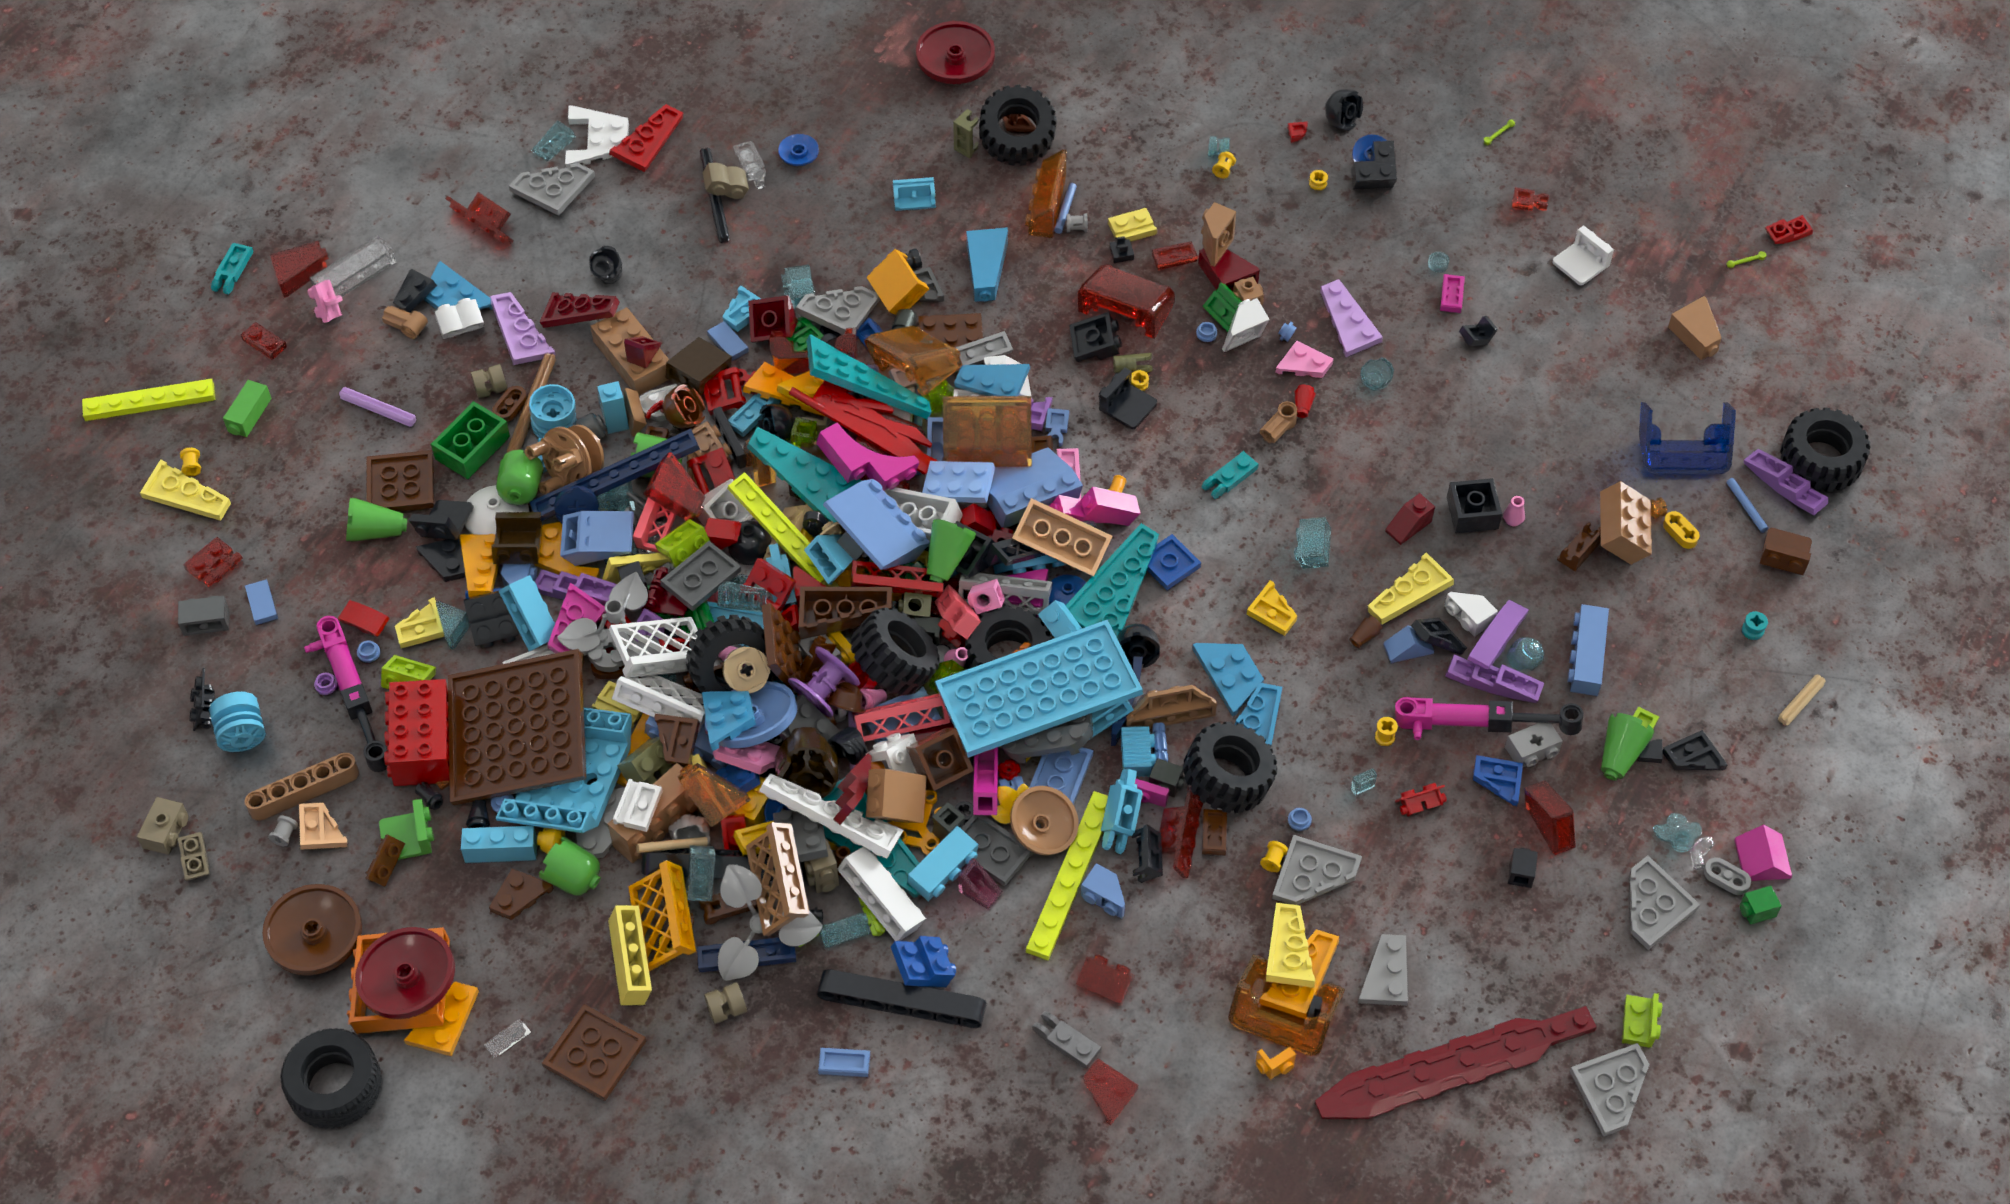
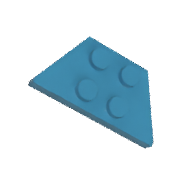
M438 262L431 276V279L434 280L437 286L424 298V301L438 310V307L450 304V306L458 304V301L470 298V300L476 299L479 310L490 307V310L493 309L490 297L443 262Z
M1193 644L1192 650L1232 717L1236 716L1239 708L1249 701L1259 683L1264 682V678L1243 644Z
M749 691L702 692L712 751L719 748L718 743L728 736L730 740H733L743 731H747L756 725Z

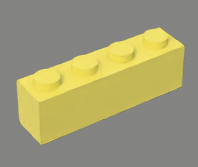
M615 905L608 922L620 1004L645 1005L652 988L639 906Z

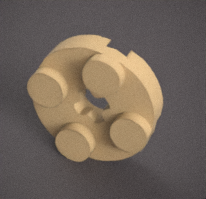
M739 647L733 650L723 662L724 679L736 691L754 693L764 687L770 674V668L767 666V657L761 651L752 647ZM745 663L753 668L750 670V676L740 672L743 669L742 665Z

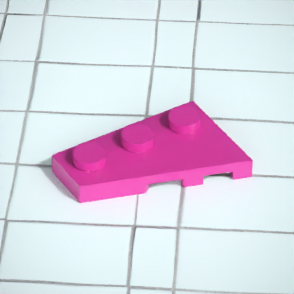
M570 582L547 648L554 653L569 651L559 642L558 636L570 623L580 618L591 619L597 624L602 615L606 613L605 606Z

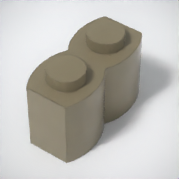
M708 163L702 172L706 191L710 194L742 199L749 190L746 173L742 168L726 167L720 163Z

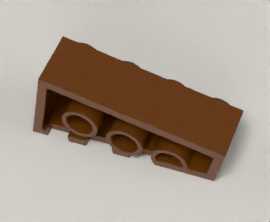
M801 587L799 608L800 639L856 628L874 610L880 608H888L890 610L893 608L892 587Z

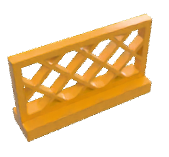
M668 860L659 864V870L628 886L631 906H639L640 916L645 906L650 908L645 920L642 921L641 918L643 936H645L648 928L653 929L648 942H645L647 962L651 950L657 951L653 960L648 962L649 971L683 953L691 955L696 952L683 870L681 866ZM662 878L660 889H655L654 887L658 879ZM646 887L641 900H639L637 891ZM654 891L657 895L652 906H650L647 902ZM663 897H665L666 905L663 911H660L658 907ZM657 912L661 915L656 926L653 927L650 924ZM668 918L669 927L665 933L661 929ZM660 933L664 937L659 948H656L654 944ZM670 939H672L673 950L666 953L665 949Z

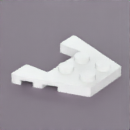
M569 106V124H589L587 150H566V168L570 167V164L583 163V165L591 164V160L602 158V160L612 158L613 156L609 155L610 149L618 146L621 140L628 136V118Z

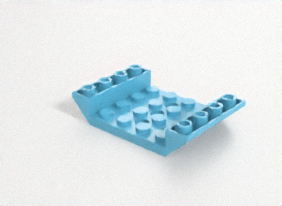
M584 708L587 780L517 793L514 800L504 798L496 816L497 821L584 833L598 827L621 773L617 765L628 756L631 748V714ZM597 778L596 782H593L591 785H587V782L590 779Z

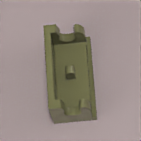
M967 109L953 122L954 150L970 159L979 147V142L973 145V128L978 124V117L970 121L972 111Z

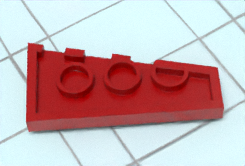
M665 104L650 116L645 124L639 125L635 132L623 138L618 146L612 147L609 155L645 172L682 120L683 112Z

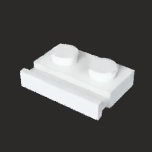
M629 779L613 817L614 824L619 823L625 827L647 832L662 795V787L640 781L637 783Z

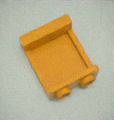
M896 249L889 253L866 277L887 310L895 315L901 309H910L929 290L927 284L917 278L907 263V255Z

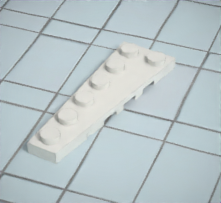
M769 774L759 790L768 798L786 805L790 810L798 811L807 816L811 821L828 827L832 832L841 834L849 838L853 843L862 845L874 854L883 856L886 859L903 832L901 828L882 820L875 819V822L866 819L862 817L863 812L856 809L839 825L833 819L842 809L835 803L836 801L826 802L821 800V796L818 793L804 789L773 774Z

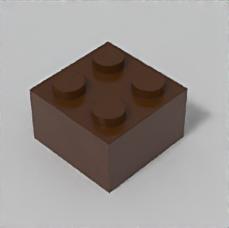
M944 728L906 747L917 774L926 775V790L935 791L974 771L956 728Z

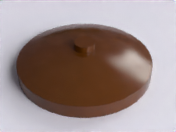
M325 884L305 885L289 891L271 907L263 924V942L269 956L280 968L297 975H317L336 968L351 956L353 949L357 947V937L362 933V919L353 899L341 889Z

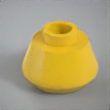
M544 828L538 834L537 845H540V849L548 854L555 843L559 845L562 843L561 838L565 837V830Z

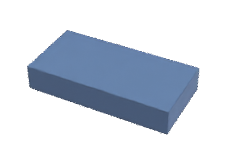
M725 321L707 331V335L717 347L732 356V361L749 352L747 345Z
M267 579L246 585L245 588L255 624L258 625L278 619Z
M821 1048L818 1072L824 1075L868 1077L870 1051Z

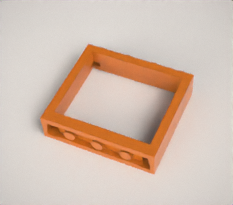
M444 927L428 929L437 933L446 941L448 946L450 945V939ZM387 933L358 936L357 947L353 949L355 967L351 968V978L353 981V987L349 989L351 1007L347 1011L349 1017L348 1024L352 1026L355 1033L442 1026L444 1023L446 995L433 1008L415 1017L389 1019L379 1015L365 1016L366 1005L360 998L355 984L356 969L367 948Z

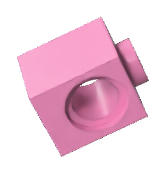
M998 579L972 586L967 597L970 607L974 608L976 614L1000 608L1005 601ZM985 594L990 600H983L980 595Z

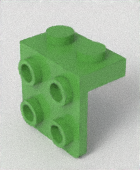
M422 799L412 800L414 813L384 818L379 821L381 838L384 839L385 835L388 834L405 843L398 860L432 853L431 841H434L432 827H428V821H431L429 807H424Z

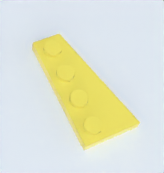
M161 459L140 492L144 499L220 521L231 505L229 498L208 486L205 487L199 484L198 480L187 477L182 471L177 468L173 469Z

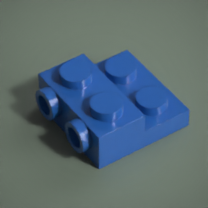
M919 936L916 942L894 941L891 945V950L902 979L907 986L946 988L956 974L955 964L950 963L948 959V946L942 944L940 937Z

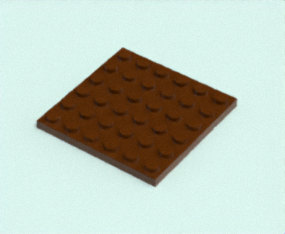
M579 649L448 675L451 804L459 805L475 800H485L587 780L582 654Z

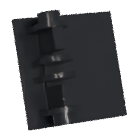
M202 668L200 676H196L194 688L191 689L190 702H194V708H191L189 721L193 722V731L196 730L197 725H202L206 729L212 726L209 707L214 701L215 690L213 686L205 685V668Z

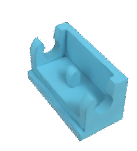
M933 177L893 180L895 211L936 208Z

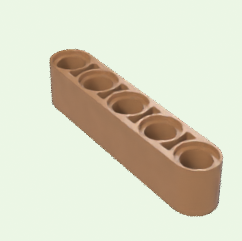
M341 753L250 792L245 797V805L250 816L258 821L267 819L356 780L359 776V769L355 758L350 753Z

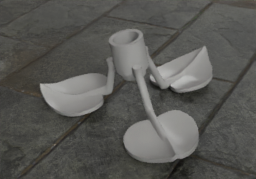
M634 572L628 575L612 589L609 600L605 604L606 614L602 615V621L598 629L596 623L591 619L580 618L570 623L558 636L559 642L569 650L579 649L581 653L590 652L600 645L598 634L602 632L606 620L613 624H626L625 608L630 611H636L642 608L648 600L647 589L641 581L639 574ZM653 637L652 641L659 644V641ZM634 638L631 641L642 649L646 645L639 640L637 642ZM650 646L646 648V651L651 654L660 653ZM629 648L627 649L629 657L639 656L638 653Z
M728 865L726 867L720 888L721 896L727 905L734 908H740L747 903L753 915L749 922L752 931L745 943L738 937H731L721 946L718 955V968L722 979L725 981L743 978L755 971L759 962L758 953L755 948L748 945L755 933H763L759 913L755 911L751 903L752 900L758 899L762 894L760 880L753 872L738 865ZM809 910L810 914L805 918H796L782 927L779 931V939L789 946L803 945L818 935L822 929V924Z

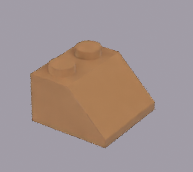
M1214 202L1203 213L1202 220H1204L1201 234H1203L1202 244L1209 262L1215 267L1234 240L1236 211Z

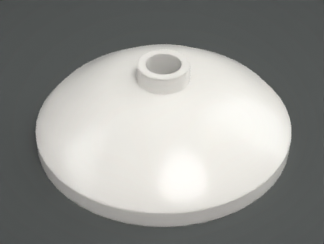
M496 485L485 487L475 492L467 500V502L472 503L474 508L465 523V527L470 534H496V512H529L528 503L518 506L511 505L498 495Z

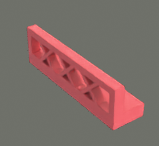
M662 462L633 534L636 548L661 553L654 544L647 543L648 539L658 534L661 540L669 534L690 480L689 476L672 472L671 465ZM672 479L682 481L681 486L674 490H671L669 485ZM672 497L675 501L674 504L665 509L662 505L663 501ZM665 515L667 518L666 524L657 527L655 524L656 519Z
M939 693L865 709L866 712L862 713L852 712L853 721L861 733L864 742L884 738L894 733L902 734L950 723L949 714ZM942 706L943 719L933 720L928 717L932 708ZM912 712H917L923 716L916 725H911L905 721ZM905 714L902 719L898 717V715ZM889 717H895L900 721L893 730H888L883 726ZM872 722L877 725L873 734L863 736L862 723Z

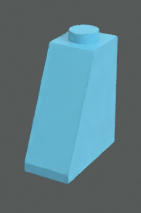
M619 381L597 386L598 400L608 434L629 429Z
M843 534L817 535L804 549L828 584H832L854 560L837 543Z

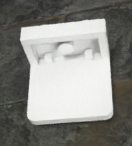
M1583 225L1577 231L1575 243L1554 257L1553 264L1577 284L1584 285L1610 266L1614 249Z
M900 733L887 736V741L873 745L874 749L868 752L872 756L871 762L886 760L891 770L917 774L906 749L907 746L917 742L914 733L900 735Z

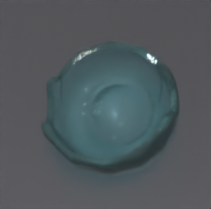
M1383 357L1378 360H1368L1361 368L1360 379L1362 384L1373 391L1385 389L1393 379L1394 368L1392 363Z
M1521 637L1515 640L1507 652L1509 664L1518 671L1524 668H1528L1530 671L1534 670L1542 664L1545 656L1542 644L1530 637Z

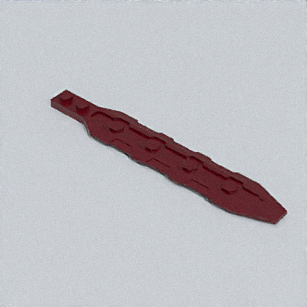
M1587 1006L1542 1021L1515 1018L1494 1025L1492 1029L1468 1037L1464 1035L1449 1040L1447 1044L1423 1052L1419 1050L1404 1055L1402 1059L1350 1073L1316 1099L1315 1105L1322 1119H1369L1393 1111L1395 1107L1419 1099L1426 1100L1440 1095V1092L1464 1084L1470 1085L1485 1080L1487 1076L1511 1068L1518 1069L1536 1063L1550 1046L1596 1031L1597 1026Z

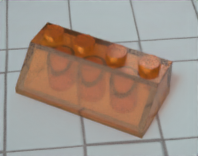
M1063 149L1044 159L1041 169L1037 168L1036 181L1038 182L1033 184L1032 196H1034V199H1030L1029 211L1031 213L1026 215L1025 226H1028V235L1053 238L1066 181L1067 150Z

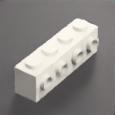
M863 846L845 857L838 867L840 874L895 941H901L917 931L926 919L921 910L914 905L906 892L892 878L890 872L878 861L876 855Z

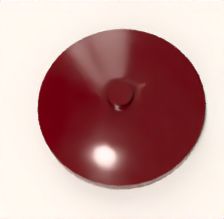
M949 21L937 24L926 30L916 45V60L920 69L928 77L947 84H963L979 79L990 70L995 59V46L990 35L979 26L968 22Z
M419 927L397 929L378 938L364 952L356 969V989L368 1009L379 1016L389 1019L415 1017L433 1008L447 994L455 975V960L448 944L437 933Z

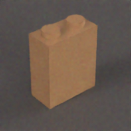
M870 769L866 817L900 823H923L926 775L891 769Z

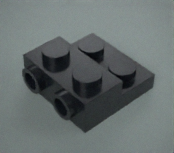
M1109 312L1069 325L1074 358L1077 362L1095 356L1099 360H1103L1120 354L1119 348L1122 347V341L1120 336L1116 334L1120 327L1117 319H1113Z
M499 591L463 599L475 646L480 645L481 648H488L494 645V641L502 640L503 643H508L516 640V636L520 635Z

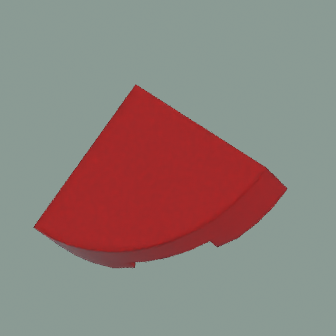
M1308 121L1288 123L1287 129L1291 143L1301 140L1306 135Z

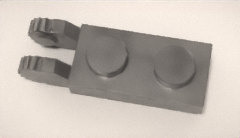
M1044 1011L1041 1018L1052 1026L1054 1030L1050 1032L1045 1026L1035 1022L1032 1026L1033 1031L1047 1040L1048 1044L1087 1069L1101 1051V1046L1062 1020L1059 1021L1053 1014Z

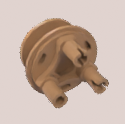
M583 425L550 429L541 441L527 446L525 449V455L530 460L542 455L544 465L552 477L539 483V490L542 494L545 493V495L601 470L604 465V452L600 439Z

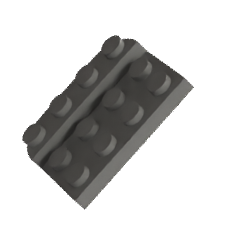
M1092 713L1002 745L1001 748L1008 757L1015 759L1017 763H1026V758L1064 751H1069L1071 755L1080 753L1079 749L1093 737Z

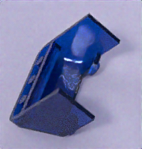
M1641 402L1639 440L1643 465L1648 472L1652 474H1724L1730 470L1733 457L1736 410L1728 402H1723L1722 424L1709 425L1704 431L1703 440H1661L1660 428L1652 424L1653 410L1646 402Z

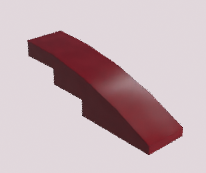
M869 753L863 757L837 786L844 792L835 802L842 808L833 818L839 825L843 823L860 802L868 786V775L872 756Z

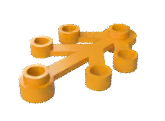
M930 790L925 791L923 823L888 822L898 828L918 832L922 838L907 836L903 830L901 835L904 838L902 841L905 845L921 848L926 856L941 842L927 828L933 805L938 800L937 793ZM929 795L934 796L931 800L926 799ZM942 807L937 808V809L934 811V814H935L939 809H941ZM930 843H936L934 847L928 846Z

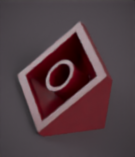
M788 295L748 301L750 340L752 343L792 338L798 319Z

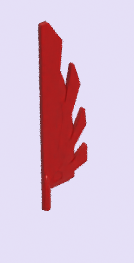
M825 380L812 398L794 387L791 388L789 395L836 423L838 422L841 426L893 457L915 456L919 461L917 471L925 476L927 475L930 461H938L924 454L912 442L914 441L929 448L932 446V443L917 428L885 419L876 412L891 414L894 412L893 408L875 399H856L848 394V392L853 391Z

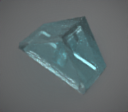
M441 601L435 602L445 639L450 650H453L470 627L467 612Z

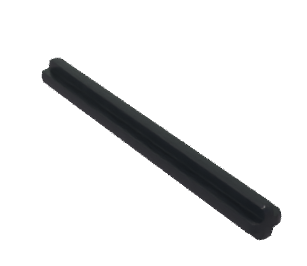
M702 148L700 156L704 170L708 163H713L710 148ZM709 193L718 240L721 243L728 242L730 238L721 195Z

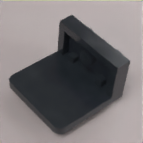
M1124 367L1120 373H1116L1113 376L1111 383L1107 387L1104 386L1099 392V410L1130 429H1136L1157 406V399L1131 385L1132 371Z
M438 500L429 515L412 514L409 522L421 537L457 540L474 506L471 502Z

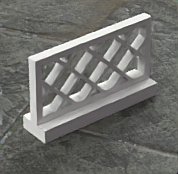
M692 617L611 625L609 631L625 665L622 670L625 678L688 671L686 654L688 650L691 651L692 649L687 647L686 644L691 639L697 638L695 633L698 629ZM687 625L690 634L682 631L678 626ZM664 627L672 633L670 636H667L660 632L658 628ZM645 630L652 635L650 638H647L637 631ZM619 632H625L630 635V640L628 641L621 637ZM673 634L685 639L684 645L673 639ZM653 636L665 641V645L661 646L652 641ZM633 638L646 644L642 649L631 642ZM670 644L680 651L672 652L666 649V646ZM650 646L660 653L651 654L646 651V648ZM627 648L638 653L639 656L629 657L626 651Z
M658 675L641 676V678H625L621 676L617 681L612 697L613 700L652 717L655 714L698 719L700 721L698 733L700 732L701 726L705 721L704 705H701L704 704L702 694Z

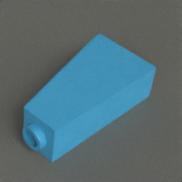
M1008 228L966 231L974 301L995 300L1008 246Z

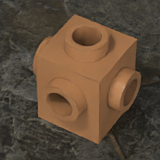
M1254 277L1241 279L1234 283L1233 293L1241 301L1247 299L1251 301L1257 298L1263 306V289L1260 284H1257Z

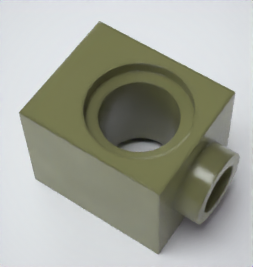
M905 592L903 599L898 601L897 611L903 612L913 619L914 616L930 617L932 595ZM915 603L919 606L920 610L912 611L908 605Z

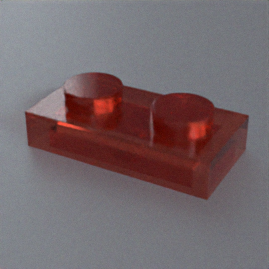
M1192 241L1152 249V257L1158 270L1198 261V255Z
M257 322L253 323L241 334L244 342L271 360L287 348L284 340Z

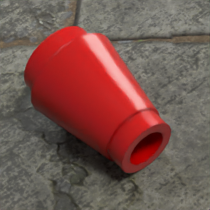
M1302 384L1294 392L1295 405L1297 407V417L1306 418L1316 393L1312 386Z

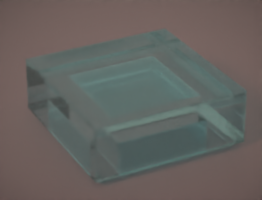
M1374 768L1353 777L1351 790L1354 795L1375 787L1377 773Z

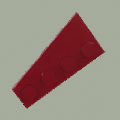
M552 292L540 319V324L543 328L611 318L614 317L620 301L616 296L595 295L594 297H589L587 294H581L578 297L573 296L572 293H565L562 296L558 292Z

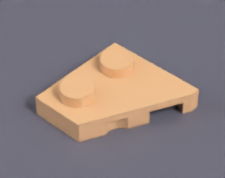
M324 803L299 804L301 850L347 847V838L341 834L336 821L330 817Z

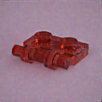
M215 537L183 565L185 570L199 581L205 578L203 582L209 587L214 582L218 583L222 579V575L228 570H233L237 567V563L243 557L238 552L232 555V548L220 538Z

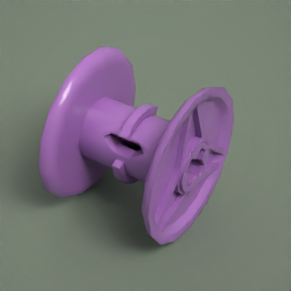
M817 646L815 652L824 663L818 672L814 671L812 673L813 678L807 685L795 678H789L788 682L799 695H804L822 714L831 718L833 711L824 699L830 692H835V686L841 679L856 686L860 685V681L837 657L822 647Z

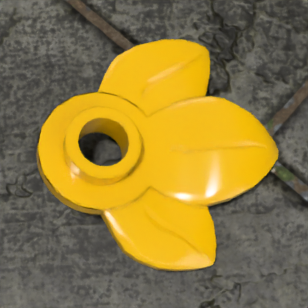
M1024 783L1017 790L1007 786H999L997 797L1000 805L997 806V815L991 816L999 823H1010V813L1014 801L1029 787Z

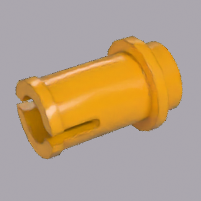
M1115 475L1108 490L1122 493L1127 482L1126 478L1121 475Z

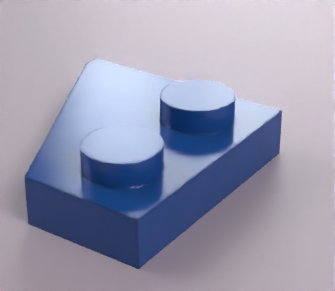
M1476 755L1473 780L1513 806H1517L1523 763Z

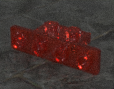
M478 192L468 208H465L449 196L445 198L451 203L449 205L450 208L458 213L462 210L465 212V218L473 223L477 220L480 222L478 225L480 228L488 233L492 230L495 232L493 236L504 243L507 240L511 244L513 243V239L500 231L511 213Z
M1190 787L1187 789L1184 806L1164 808L1159 831L1161 833L1162 854L1176 852L1173 868L1183 879L1188 878L1192 867L1193 849L1196 846L1195 838L1200 824V811L1203 807V803L1199 800L1200 797L1197 794L1194 795Z

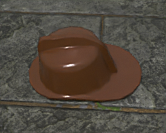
M842 682L835 686V692H831L826 702L829 705L859 713L866 712L862 708L863 696L859 687L849 682Z

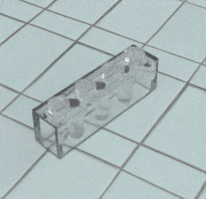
M376 235L310 278L312 286L330 279L335 296L341 295L343 297L394 264L396 259L393 248L379 235Z

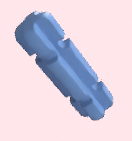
M1162 722L1154 723L1152 731L1154 734L1156 760L1159 758L1168 762L1165 724Z

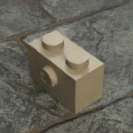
M156 797L137 835L143 849L167 855L170 854L172 847H175L178 843L177 838H179L182 827H185L188 822V813L183 803Z

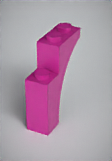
M838 422L821 431L816 442L847 483L853 479L859 480L866 474L869 479L879 482L882 485L883 491L887 489H894L899 482L904 479L909 480L917 473L919 461L915 456L893 457L871 451L853 440Z
M1092 487L1082 499L1058 495L1049 505V507L1086 524L1113 523L1129 526L1141 514L1136 496Z
M998 747L974 755L973 815H997Z

